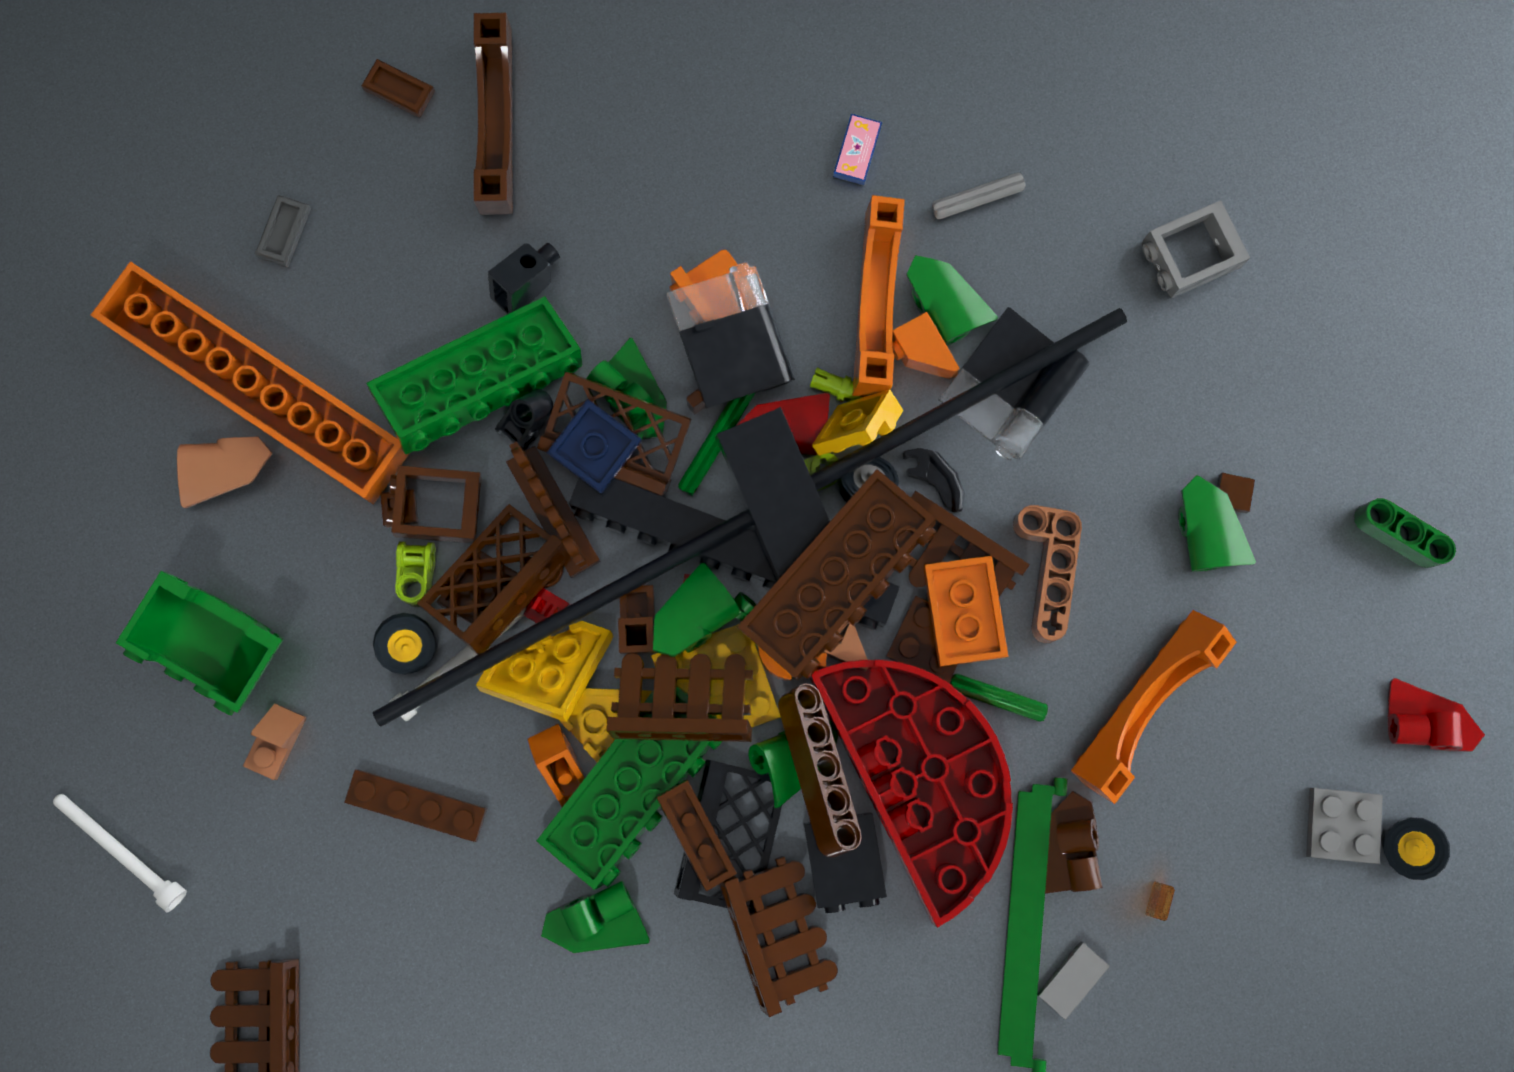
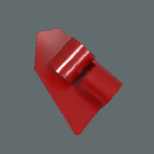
M823 393L757 404L737 425L781 407L800 453L818 455L812 444L828 421L830 394Z
M1397 678L1390 681L1388 735L1392 744L1428 745L1433 750L1472 752L1485 736L1462 704Z

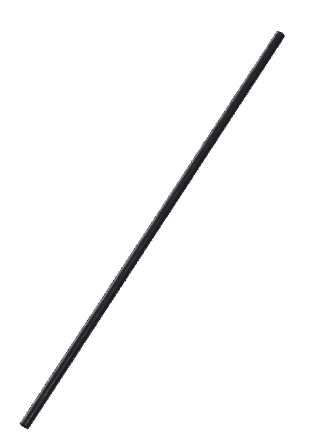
M1121 308L1110 312L894 429L887 435L881 436L811 474L810 476L816 490L825 487L1127 323L1125 313ZM747 510L373 711L372 713L377 724L382 727L753 526Z

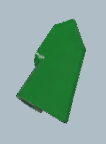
M915 255L906 274L913 287L912 297L921 315L928 312L947 346L963 339L971 330L997 321L998 316L950 263Z
M629 338L609 362L603 360L595 366L586 378L666 409L667 401L633 338ZM603 396L610 404V408L614 413L620 411L613 397ZM622 401L625 408L632 406L631 404ZM636 407L627 411L635 430L651 423L644 409ZM653 413L656 420L663 418L662 416ZM622 415L617 416L626 425ZM665 421L658 424L662 434ZM653 426L637 433L638 437L642 440L658 438Z
M1196 475L1181 490L1183 506L1180 507L1178 513L1181 534L1187 537L1191 572L1210 571L1229 566L1254 565L1256 560L1228 494Z
M701 563L655 614L654 652L671 657L677 656L684 650L687 653L692 652L711 638V633L741 614L731 594L704 563Z
M829 720L834 741L837 744L838 734ZM785 731L778 733L777 736L753 744L749 748L748 757L752 768L759 774L769 773L773 789L774 807H781L801 789Z
M623 881L590 897L588 895L581 896L546 913L541 934L542 937L572 953L648 944L650 941L641 917Z

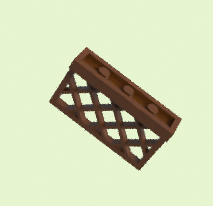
M565 372L545 433L540 437L537 449L547 453L561 434V432L555 431L558 418L568 412L573 418L576 415L575 409L585 403L583 401L573 406L567 395L571 382L583 386L588 399L597 406L596 399L605 395L613 397L620 411L610 416L614 418L622 415L628 429L635 435L653 426L661 445L645 451L640 443L637 447L640 454L628 459L615 476V479L660 496L666 494L692 419L573 373ZM591 389L600 392V394L593 396ZM622 401L631 404L632 406L625 408ZM565 402L567 409L561 412L563 403ZM639 407L646 411L651 423L635 430L627 411ZM653 413L660 415L663 418L656 420ZM667 419L681 423L678 437L666 442L658 424ZM675 443L671 453L668 445ZM663 448L669 460L665 472L652 468L647 455ZM642 458L644 464L636 462L635 460Z
M508 504L417 604L479 655L493 644L565 564L570 555L559 538L555 535L551 536ZM511 517L519 521L518 533L503 535L502 527ZM540 537L545 541L538 551L526 553V539ZM519 540L520 554L503 556V543ZM496 544V557L480 560L481 549L485 545ZM520 562V571L514 577L503 578V564ZM497 565V579L480 581V567ZM473 569V583L457 585L459 573L462 570ZM497 587V596L493 601L480 604V589ZM473 590L474 605L457 607V593ZM450 594V608L436 610L431 606L439 595ZM474 612L473 623L463 632L457 627V615Z

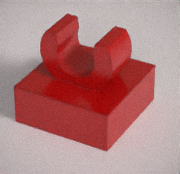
M542 588L533 598L523 616L538 623L571 604Z

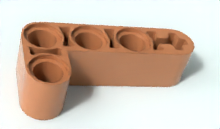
M1029 505L1015 516L1013 529L1022 539L1043 542L1031 630L1034 638L1039 642L1052 643L1061 639L1066 634L1068 628L1082 522L1079 516L1068 510ZM1024 515H1031L1036 518L1038 522L1037 530H1029L1024 526ZM1058 520L1066 521L1070 525L1071 533L1069 536H1063L1057 531L1056 523ZM1053 553H1060L1065 557L1066 566L1064 569H1058L1053 565L1051 561ZM1053 585L1060 589L1061 600L1059 602H1053L1048 598L1046 592L1048 586ZM1044 609L1059 610V612L1051 615L1050 623L1056 627V631L1048 635V629L1042 627V624L1049 621L1051 611H1044Z

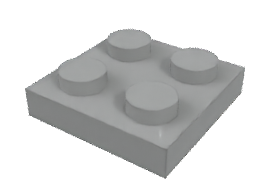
M1310 788L1306 857L1380 864L1383 795Z

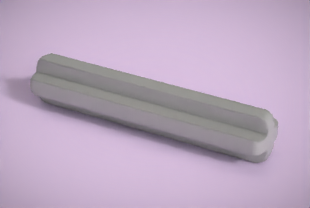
M1017 172L936 200L932 203V211L935 218L940 220L1021 192L1026 187L1025 180L1022 174Z

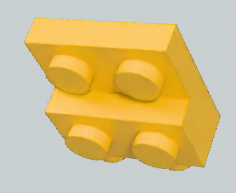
M890 389L837 405L812 446L819 456L830 452L840 453L846 448L858 444L865 446L875 440L877 434L884 436L893 431L903 409Z

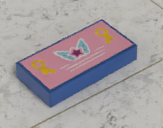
M851 114L833 177L860 185L865 184L882 122Z

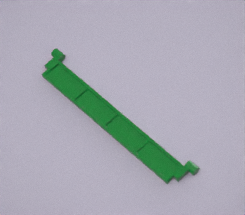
M1054 777L1053 786L1033 784L1032 792L1018 791L997 1054L1011 1056L1010 1066L1032 1068L1031 1072H1046L1047 1061L1033 1058L1052 798L1053 795L1067 796L1068 779Z

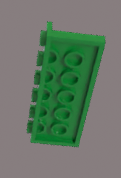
M544 296L366 384L369 392L399 439L403 452L409 454L413 451L423 450L431 442L443 436H450L456 433L461 427L473 421H480L486 418L491 412L503 406H510L514 400L532 390L544 389L549 383L563 377L565 372L574 374L583 365L581 348Z
M677 686L676 703H688V694ZM654 690L644 703H653ZM640 713V717L652 718V714ZM675 714V718H687V714ZM709 715V719H718L715 715ZM615 739L536 841L593 890L603 885L609 887L621 872L617 868L625 857L630 860L641 847L642 843L639 841V838L646 830L652 832L662 820L663 815L660 814L662 809L656 796L681 783L688 775L692 778L695 777L706 763L702 757L710 747L716 750L723 741Z

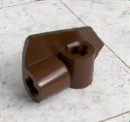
M1074 791L1051 813L1045 894L1069 890L1072 892H1082L1103 888L1096 853L1099 849V836L1093 802Z

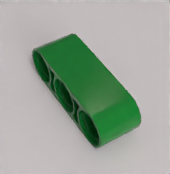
M1377 498L1359 506L1355 511L1354 522L1361 531L1421 567L1432 568L1450 562L1455 556L1456 545L1449 536L1387 499ZM1371 508L1379 513V523L1371 518ZM1401 526L1405 527L1409 533L1408 541L1403 539L1400 534ZM1430 544H1433L1437 548V558H1434L1431 555L1429 549Z

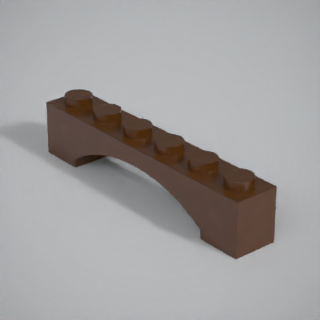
M506 12L474 13V46L478 91V142L476 167L474 169V203L480 215L513 214L512 29Z

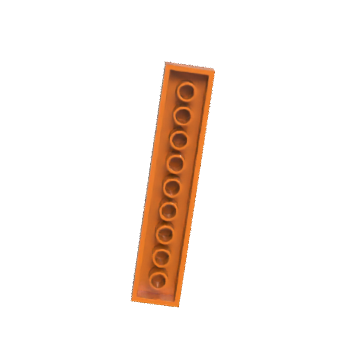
M131 261L91 313V316L373 505L380 497V493L389 484L391 475L396 474L398 466H401L409 456V454L403 452L399 439Z

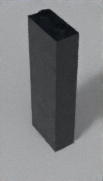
M781 407L720 432L715 437L777 581L830 522Z

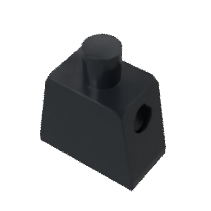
M528 243L523 244L488 271L490 298L506 314L530 304L550 284L551 265L560 258L558 251L550 243H546L538 251Z

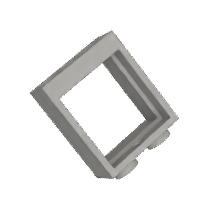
M1221 200L1151 230L1142 241L1144 255L1149 262H1153L1158 272V283L1163 291L1168 292L1170 298L1238 270L1250 259ZM1203 221L1222 262L1182 278L1163 238Z

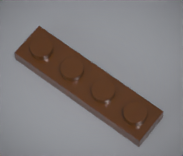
M359 769L354 771L344 803L473 842L478 841L488 809Z

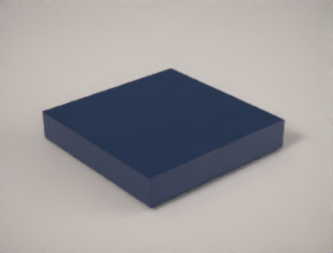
M587 399L547 451V454L602 494L640 445L642 439Z

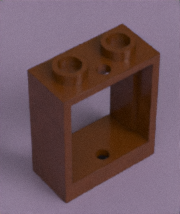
M398 466L397 475H391L390 495H395L394 508H388L386 527L392 528L391 533L396 538L473 543L477 536L482 481L480 472ZM408 478L465 483L461 529L403 525Z

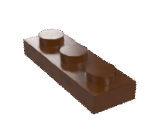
M684 780L656 796L663 813L705 891L712 889L737 874L688 780Z

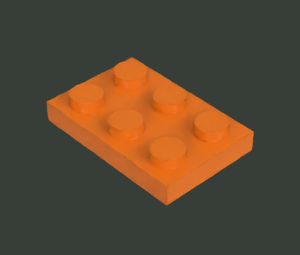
M992 556L924 565V576L939 667L1009 657Z

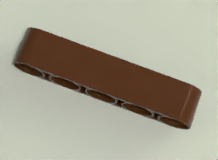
M804 683L782 695L779 699L778 708L817 846L823 855L837 857L856 849L860 845L862 839L861 830L822 696L815 686Z

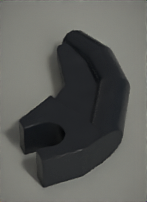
M916 448L903 451V459L914 458L918 462L917 467L907 469V476L927 481L936 486L946 508L952 509L954 513L961 512L963 510L965 493L958 473L938 452L933 450Z

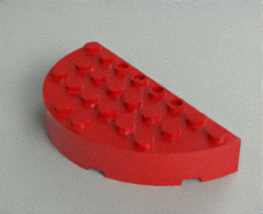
M859 660L843 662L815 671L809 678L813 686L819 690L825 710L932 924L938 928L953 919L974 901V898L992 878L1007 845L1011 828L1013 803L1011 800L1010 771L999 740L986 718L970 700L947 681L918 667L887 660ZM860 668H868L866 672L860 670Z

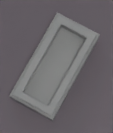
M1080 942L1037 995L1066 1020L1110 966L1085 943Z

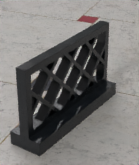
M706 759L697 799L713 829L714 826L719 833L717 834L718 838H722L731 855L728 856L730 861L734 859L741 872L745 871L746 869L738 856L755 846L761 859L759 866L754 868L752 872L756 874L766 870L782 806L775 808L774 799L764 805L754 788L765 781L771 782L769 774H759L753 770ZM728 772L740 774L747 785L745 789L732 797L724 786ZM748 777L757 778L759 780L751 784ZM751 792L760 808L743 818L734 801ZM723 793L727 800L720 804ZM730 804L739 821L722 831L716 820L719 810ZM773 806L772 813L770 816L767 809ZM763 812L769 822L768 830L758 838H755L746 822ZM742 825L751 842L735 852L725 835ZM765 839L764 846H763V850H762V848L760 847L759 843ZM684 852L674 895L680 899L694 900L727 908L724 899L719 898L722 896L721 890L712 896L698 894L701 883ZM750 901V905H747L749 913L755 911L752 901Z

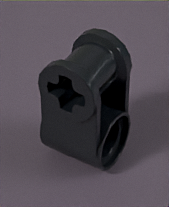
M535 389L514 400L504 417L496 425L495 431L498 434L503 433L513 443L517 441L523 451L527 450L538 438L540 430L552 412V398L544 390Z

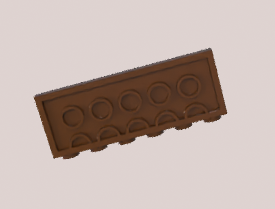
M876 469L737 626L738 629L797 681L802 676L808 679L821 664L817 661L825 650L831 653L844 638L840 634L849 623L855 626L865 615L867 610L864 608V605L873 596L877 600L887 590L890 583L886 580L896 570L901 573L913 559L910 553L918 544L924 547L935 535L936 530L933 527L935 526L936 518Z

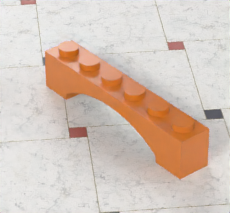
M872 195L865 212L852 396L866 397L891 389L893 384V306L905 199Z
M1194 610L1181 622L1176 633L1166 646L1159 651L1157 658L1147 671L1140 676L1135 687L1119 704L1116 712L1106 725L1099 730L1097 737L1078 758L1075 766L1072 768V773L1086 787L1113 804L1118 801L1135 778L1131 773L1134 752L1142 732L1156 710L1188 679L1211 666L1217 669L1237 643L1225 625Z

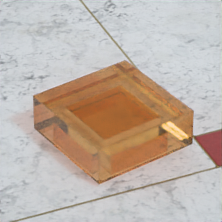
M1154 881L1145 915L1163 921L1167 920L1175 891L1174 887Z

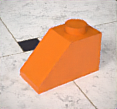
M928 312L892 331L894 358L897 361L901 359L905 367L950 380L957 376L960 368Z
M556 724L527 740L537 768L563 807L586 778V775L559 724Z

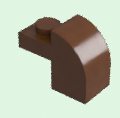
M642 585L620 597V618H618L620 654L655 653L653 651L655 619L653 585Z

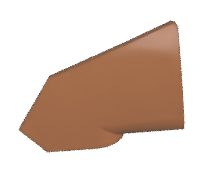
M259 437L221 438L217 440V443L180 444L177 450V475L181 506L189 508L251 484L273 453Z

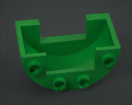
M160 571L117 639L116 644L125 648L123 655L140 664L144 660L158 662L166 667L164 673L180 682L186 678L196 684L193 690L215 700L216 702L213 706L218 710L231 716L234 712L239 713L284 639L277 633H270L271 629L225 601L202 589L187 585L188 582L172 574Z

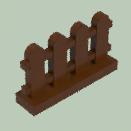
M517 441L509 445L514 457L506 461L543 529L551 536L555 535L559 538L570 555V558L564 564L570 577L573 578L601 562L536 446L523 451Z
M915 490L911 498L933 515L941 526L918 560L913 558L909 563L913 567L909 574L910 583L915 587L925 586L923 566L942 562L950 550L960 557L959 560L985 557L987 554L998 560L994 566L999 597L1006 587L1012 590L1016 585L1011 580L1014 574L1018 573L1023 576L1030 564ZM958 536L970 542L965 550L954 543Z
M628 653L622 659L621 668H615L614 677L620 678L619 702H612L611 711L618 714L617 717H607L606 729L613 739L752 742V727L748 719H744V715H751V705H745L746 680L753 681V670H747V664L741 655H730L725 661L724 669H712L710 658L705 654H697L691 659L690 669H678V662L675 657L661 654L656 660V668H644V662L640 655ZM643 679H655L653 703H641ZM677 679L689 680L688 703H676ZM712 680H724L722 704H710ZM640 713L652 714V718L640 717ZM675 714H687V718H675ZM709 715H722V718L709 719Z
M783 856L775 859L776 866L756 874H753L751 869L742 871L743 879L738 880L737 877L732 876L719 884L760 1009L768 1017L782 1012L779 1004L780 1001L784 1000L788 1006L796 1003L794 996L815 987H817L819 992L827 990V982L835 979L838 973L837 965L827 958L819 960L816 949L821 948L826 943V932L818 926L808 927L804 917L815 910V899L807 893L797 894L793 884L802 880L805 875V868L796 860L786 862ZM784 887L787 899L764 907L761 896ZM750 900L755 910L749 913L746 902ZM795 920L798 932L775 940L772 929ZM759 934L763 935L765 941L763 946L759 944L757 938ZM806 954L809 962L808 965L789 973L785 972L783 962ZM771 967L774 968L776 974L774 979H771L768 971Z
M283 959L272 963L271 961H260L259 968H238V961L226 962V968L215 971L210 980L213 989L225 991V1004L216 1006L210 1014V1020L214 1026L225 1027V1040L214 1043L210 1048L211 1059L215 1063H225V1072H237V1063H258V1072H299V959ZM238 991H259V1004H238ZM237 1027H259L258 1040H237Z

